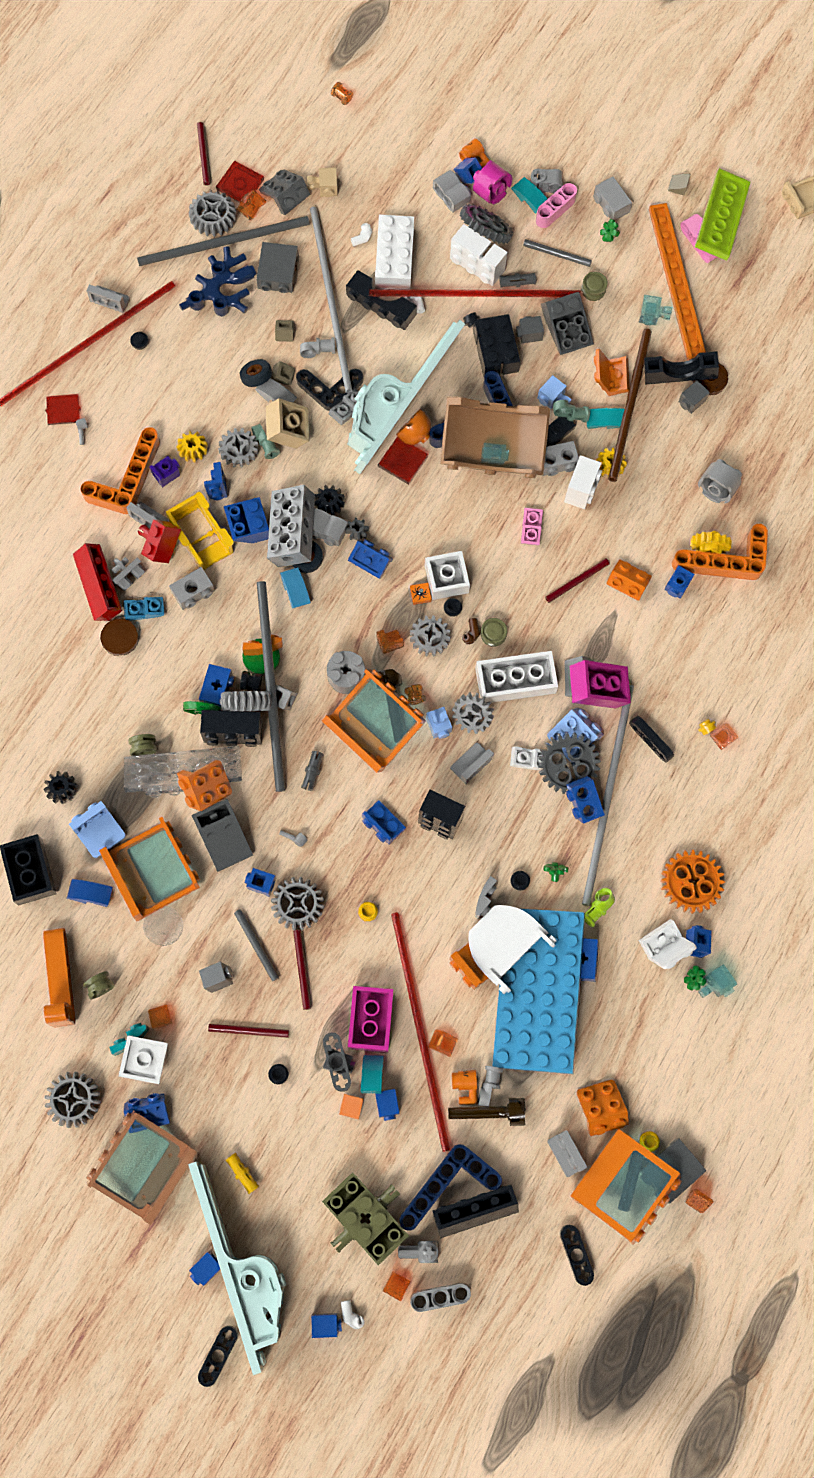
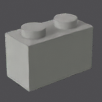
M614 177L595 186L594 200L597 204H600L607 217L617 220L630 213L632 202Z

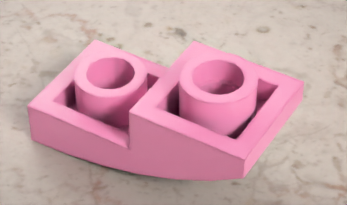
M524 508L521 544H540L542 509Z

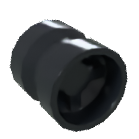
M243 671L240 689L247 690L250 687L253 691H260L262 673L251 675L249 671Z

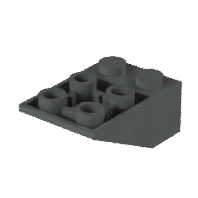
M579 292L541 303L545 322L560 355L594 344Z
M228 799L192 815L217 872L253 856Z

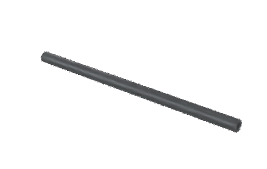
M308 216L137 257L138 264L143 266L310 225Z

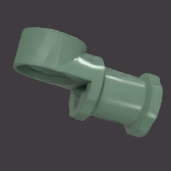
M558 400L553 403L555 416L567 417L569 421L581 420L585 423L588 422L590 416L589 407H575V405H570L567 400Z
M261 424L251 427L253 436L255 435L256 442H259V445L264 449L265 458L273 459L280 454V450L276 448L274 442L267 440V435H265Z

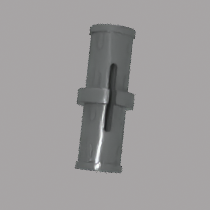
M515 273V275L499 276L500 288L516 286L518 288L520 285L536 284L535 273ZM525 279V280H521V281H510V280Z
M312 751L309 765L305 768L306 775L301 785L302 789L306 790L307 784L310 783L308 791H313L316 777L320 774L319 767L324 756L321 752H319L317 759H315L317 751Z

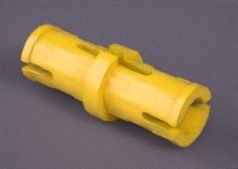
M237 1153L232 1154L225 1160L235 1173L236 1180L239 1179L248 1194H251L260 1187L250 1174V1169L245 1167Z

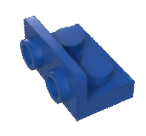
M221 462L213 463L214 470H211L212 480L204 481L209 499L216 501L228 497L226 477Z
M369 540L357 541L348 561L381 579L389 562L393 560L390 557V553L382 548L380 550L374 548L375 544Z
M379 800L367 812L364 811L362 813L364 825L369 829L373 828L377 832V838L383 843L385 841L388 844L392 843L406 829Z
M153 1093L147 1096V1098H133L124 1103L125 1116L127 1113L131 1114L134 1110L157 1126L170 1124L164 1094ZM134 1121L129 1128V1134L148 1128Z

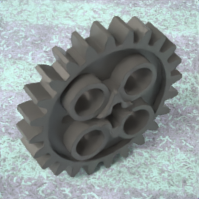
M471 204L463 206L459 216L474 232L479 233L480 236H485L486 239L490 238L493 242L497 241L503 244L510 242L513 236L512 228L508 227L509 224L504 223V220L493 212H488L486 208L484 210L482 207H477L474 204L473 206Z
M565 732L564 737L558 733L557 740L550 737L552 743L545 742L547 749H540L544 755L538 756L542 763L537 764L538 768H543L539 771V774L545 775L542 779L543 782L549 781L548 787L554 786L555 792L561 788L562 794H565L566 790H568L566 784L586 776L590 778L598 777L594 771L600 770V767L596 764L600 763L601 760L595 758L599 755V752L593 751L596 746L594 744L589 745V738L583 741L584 736L582 734L577 738L575 732H573L571 737L568 732ZM563 747L566 748L567 755L571 760L575 779L572 778L570 769L566 765L567 760L562 750ZM579 747L580 750L578 754L571 755V749ZM554 754H561L559 761H552ZM579 765L586 766L582 773L576 771ZM566 771L568 773L567 777L559 779L558 775L560 772Z

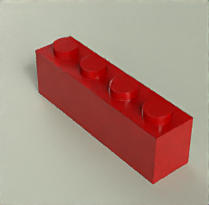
M85 543L73 553L76 567L94 621H110L122 609L101 545Z

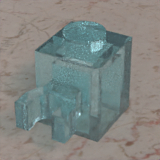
M644 295L639 323L656 325L659 317L670 320L673 307H662L661 297Z
M483 443L480 463L503 465L505 461H508L509 450H506V445Z
M723 964L704 977L708 985L699 990L698 993L702 998L712 991L717 997L721 995L727 997L735 991L733 987L737 985V982Z

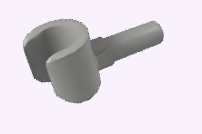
M85 418L76 421L80 445H84L83 429L88 428Z
M280 831L279 835L289 838L299 847H302L307 842L306 837L302 833L295 837L287 832Z

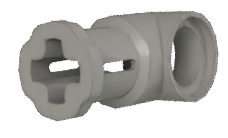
M335 337L323 340L317 338L316 342H304L300 345V355L303 358H313L321 352H332V354H335Z
M485 1066L487 1073L485 1083L482 1084L479 1092V1106L489 1107L492 1088L500 1089L501 1087L499 1080L503 1069L493 1066Z

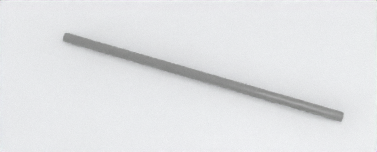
M311 207L310 213L345 392L351 393L353 390L316 207Z
M629 685L630 698L632 699L634 686ZM630 704L622 706L602 803L605 815L599 818L582 904L590 906Z

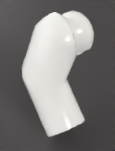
M362 224L360 235L351 238L353 247L368 242L372 234L370 224Z
M405 291L404 298L417 305L418 314L424 313L425 307L422 296L414 291Z
M351 1300L341 1301L344 1323L353 1329L362 1328L365 1324L364 1318L352 1311Z

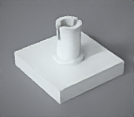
M127 1036L119 1077L160 1084L168 1043Z

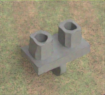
M126 557L121 561L117 558L113 560L116 566L111 570L115 574L119 570L122 571L112 580L113 585H118L124 591L133 584L126 577L127 574L131 572L138 579L145 573V570L139 564L141 561L138 557L127 567L124 566L129 562Z

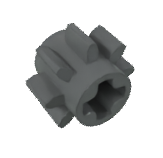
M355 518L352 522L348 521L349 528H346V534H350V540L360 541L362 538H367L365 532L369 531V526H364V519L360 521Z

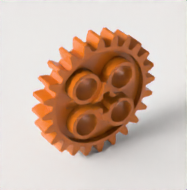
M686 850L683 851L682 856L677 853L675 855L676 860L671 857L669 859L671 865L666 863L664 866L668 871L661 872L666 878L660 880V882L666 884L661 890L668 891L664 897L672 898L669 904L676 902L675 909L683 906L684 913L690 908L691 914L695 912L696 908L699 913L703 912V907L709 910V903L713 906L716 905L715 899H721L718 893L724 891L720 885L725 883V881L720 880L724 873H718L721 866H714L716 859L710 862L709 854L702 857V851L695 855L694 850L690 852V855H688ZM695 866L702 867L704 873L698 874L695 870ZM677 870H681L684 872V879H681L677 876ZM691 878L693 881L696 880L697 883L695 885L693 883H689V880ZM706 885L709 888V893H703L700 886ZM682 889H687L690 892L689 898L682 895Z

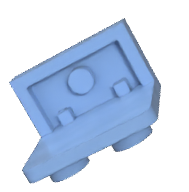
M574 708L547 734V737L550 741V737L557 740L558 733L564 737L565 732H568L571 737L573 732H575L577 738L581 734L584 736L583 741L589 738V745H591L604 734L601 732V727L588 718L589 715L584 709ZM563 747L562 750L565 757L571 761L567 755L566 748ZM573 747L570 754H578L579 747Z
M102 801L91 804L88 807V811L76 815L72 818V822L69 823L72 830L94 858L101 856L100 849L107 847L109 850L126 837V834Z

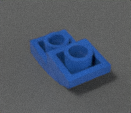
M72 879L66 899L107 907L113 887Z

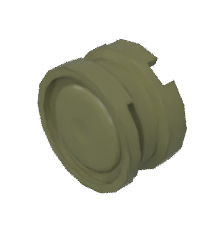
M600 272L588 273L583 279L581 289L583 296L590 301H597L603 298L608 283L606 277Z
M490 618L481 627L482 641L491 647L501 645L507 637L506 624L498 618Z
M141 734L128 739L129 745H131L130 755L133 757H143L146 754L149 756L157 751V746L154 745L156 742L155 735Z
M108 971L101 972L83 983V987L88 988V996L91 1000L106 994L115 987L114 982L110 981L108 977Z

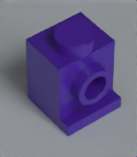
M168 456L154 466H149L152 475L162 488L180 476V465L174 458L171 460Z

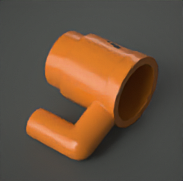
M475 138L459 152V157L462 161L465 158L479 157L482 161L479 163L482 168L490 161L484 153L483 145Z
M476 1070L452 1073V1089L469 1090V1096L459 1097V1105L477 1103Z

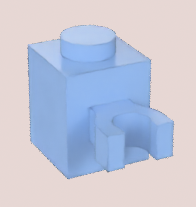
M553 375L539 389L537 397L542 405L548 406L550 409L553 408V403L558 400H567L569 404L572 400L565 396L567 386Z
M445 707L426 713V720L433 738L439 737V739L448 737L449 733L452 732V725Z

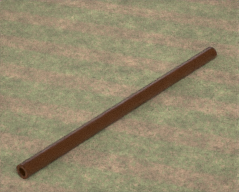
M644 329L608 476V480L611 482H616L618 479L644 368V358H646L652 331L650 329Z

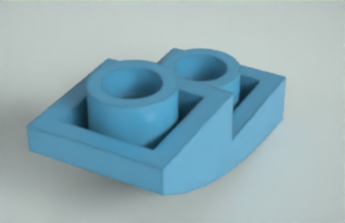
M299 568L280 572L291 607L296 608L310 604V598Z
M144 597L143 600H124L123 602L124 618L126 620H141L164 616L163 597Z

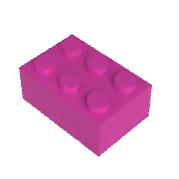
M583 660L569 666L572 703L614 709L631 703L628 666Z
M353 986L348 1049L388 1052L393 989Z

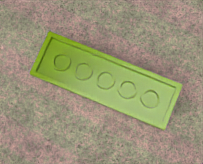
M720 168L718 169L695 248L726 261L728 260L750 181Z

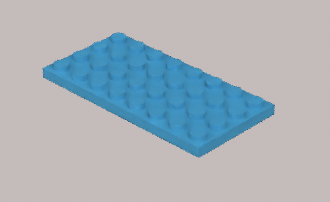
M521 909L532 916L548 932L546 935L548 938L552 935L557 941L554 943L556 946L552 948L541 937L501 978L511 991L510 993L506 992L503 994L499 990L492 1066L502 1069L574 1074L585 913Z

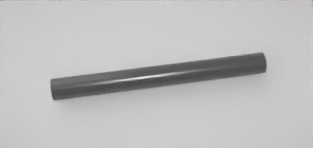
M525 239L523 244L525 247L590 267L592 262L590 259Z
M241 909L236 911L234 915L272 982L279 979Z

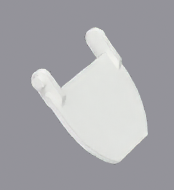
M506 905L494 906L469 931V947L475 963L496 986L498 984L501 985L499 990L503 994L506 992L510 993L511 991L501 980L504 974L541 937L552 948L556 946L554 943L557 940L552 935L548 938L546 936L548 932L528 913L516 907Z

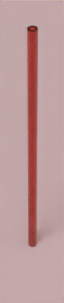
M173 281L158 289L0 398V407L175 288L176 286Z
M369 289V296L563 297L579 292L581 296V291Z
M399 912L391 914L441 1148L442 1152L450 1150Z

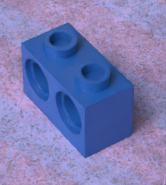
M586 776L566 784L568 789L566 795L568 800L573 803L572 813L576 820L578 819L584 824L605 815L593 779ZM584 787L583 794L578 796V790ZM590 805V810L587 813H583L584 808Z

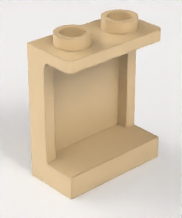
M814 176L794 184H790L789 181L785 182L781 191L782 197L788 202L790 211L796 218L800 219L813 214Z

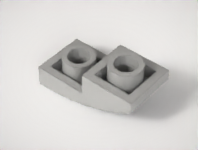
M271 378L255 389L268 402L280 398L293 403L297 398L288 389Z
M356 388L351 393L343 396L342 402L329 411V415L340 425H343L352 418L353 408L357 402L355 397L359 392Z
M492 876L487 880L479 896L475 911L477 919L481 915L484 917L491 909L489 906L491 900L486 896L490 897L497 889L494 886L497 880Z

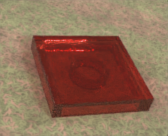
M234 160L216 185V190L225 193L246 206L264 181V176Z
M397 436L378 463V467L409 485L428 458V454L414 445L404 443Z

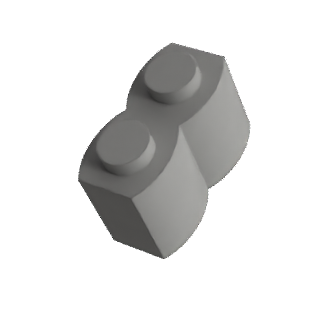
M449 170L433 180L434 191L444 201L450 211L455 212L470 202V189L461 183L460 177L453 171Z
M314 508L312 538L323 539L329 546H339L346 534V528H349L348 522L323 510Z

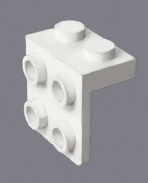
M671 919L638 940L648 959L663 969L674 967L676 962L690 956L697 948L694 943L682 937L675 922Z

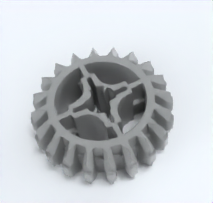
M210 189V192L207 194L203 191L202 196L197 194V199H192V204L189 206L191 224L195 230H199L200 234L205 232L207 237L209 234L215 237L216 233L222 236V231L228 233V227L232 228L233 222L236 220L235 204L231 202L230 196L226 197L225 193L220 194L218 190L216 193H213Z
M268 691L223 692L220 699L221 710L269 711L272 704L271 693Z
M292 877V884L284 880L286 887L279 884L278 889L281 892H273L278 898L271 899L272 903L277 904L273 905L271 909L272 911H277L274 914L275 918L281 916L278 920L279 924L286 921L285 928H289L290 924H293L292 930L295 931L297 925H300V929L304 930L303 924L306 923L308 928H310V920L317 923L318 920L315 915L322 916L318 909H324V905L318 903L323 902L324 897H317L322 893L321 890L314 891L317 884L314 883L309 887L311 882L309 879L303 884L302 877L299 878V883H296L295 878ZM294 889L305 890L300 895H294L289 891ZM310 895L314 899V906L311 912L305 906ZM284 896L290 901V905L285 913L281 907ZM293 900H301L303 908H298V906L295 908ZM297 912L306 915V917L300 919L290 918L291 915Z
M66 1072V1079L59 1075V1083L55 1080L51 1082L55 1086L54 1089L47 1088V1091L52 1093L51 1096L45 1095V1099L50 1100V1103H46L45 1107L52 1108L47 1114H55L52 1121L56 1122L59 1120V1126H63L66 1122V1127L71 1128L74 1122V1126L78 1128L80 1126L79 1120L86 1125V1116L89 1119L94 1118L90 1113L91 1110L98 1112V1109L93 1106L94 1104H100V1100H95V1097L100 1096V1092H93L97 1089L98 1085L93 1084L90 1086L93 1079L88 1078L85 1081L86 1074L83 1073L79 1078L78 1072H74L73 1077L70 1072ZM72 1083L67 1094L58 1095L64 1086ZM78 1083L85 1087L88 1098L79 1095ZM73 1095L75 1098L82 1101H76V1103L73 1102L74 1105H72L71 1102H68L67 1100L63 1099H69V1097H72ZM57 1102L65 1103L66 1111L68 1112L67 1116L60 1112ZM87 1104L81 1114L74 1116L79 1105Z

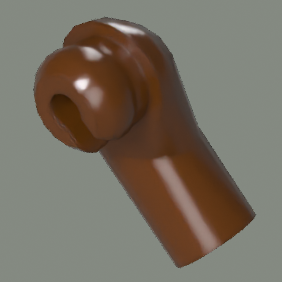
M477 618L468 620L470 630L462 636V640L466 644H473L480 636Z

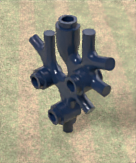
M226 246L223 248V262L217 261L214 255L209 256L208 260L211 264L213 278L207 279L197 274L195 280L202 284L203 288L201 291L195 290L190 292L186 301L179 304L180 309L183 311L190 307V309L199 311L204 307V301L211 300L213 301L214 312L218 316H225L228 313V307H235L241 312L246 313L248 307L242 304L240 300L250 295L247 288L231 296L223 295L220 292V287L223 284H243L253 279L256 275L252 265H246L236 272H230L231 267L247 260L245 254L243 253L233 258L230 247Z

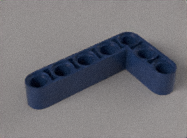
M495 371L487 372L484 376L483 389L489 403L513 406L500 375ZM444 423L435 425L430 429L429 442L434 448L442 447ZM440 435L441 438H435L434 436Z
M461 1144L455 1145L399 1218L400 1226L407 1231L415 1229L461 1168L489 1190H495L501 1186V1175L466 1146ZM457 1148H462L465 1151L464 1159L458 1160L455 1158L454 1151ZM473 1161H478L481 1164V1171L479 1173L471 1171L470 1165ZM445 1164L450 1165L453 1169V1173L449 1177H445L441 1172L442 1166ZM490 1174L495 1175L498 1180L497 1184L493 1187L487 1184V1177ZM432 1181H436L440 1185V1190L435 1194L431 1193L428 1188ZM417 1199H426L427 1207L424 1210L416 1208ZM412 1215L415 1221L411 1227L404 1226V1216Z

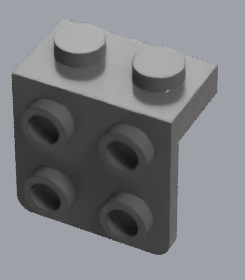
M287 170L278 171L273 178L264 182L263 186L259 188L261 194L275 200L283 215H286L311 195L303 177Z

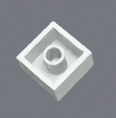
M580 455L567 489L565 503L585 509L587 503L591 504L603 471L599 469L601 462Z
M462 551L425 558V570L432 600L469 593L470 583Z

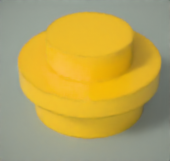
M709 718L699 724L698 731L702 732L703 735L710 733L717 728L715 720L710 721Z
M364 902L360 905L358 914L363 921L370 922L377 917L378 909L374 903Z
M646 1131L641 1134L639 1144L653 1152L658 1149L660 1140L656 1133Z

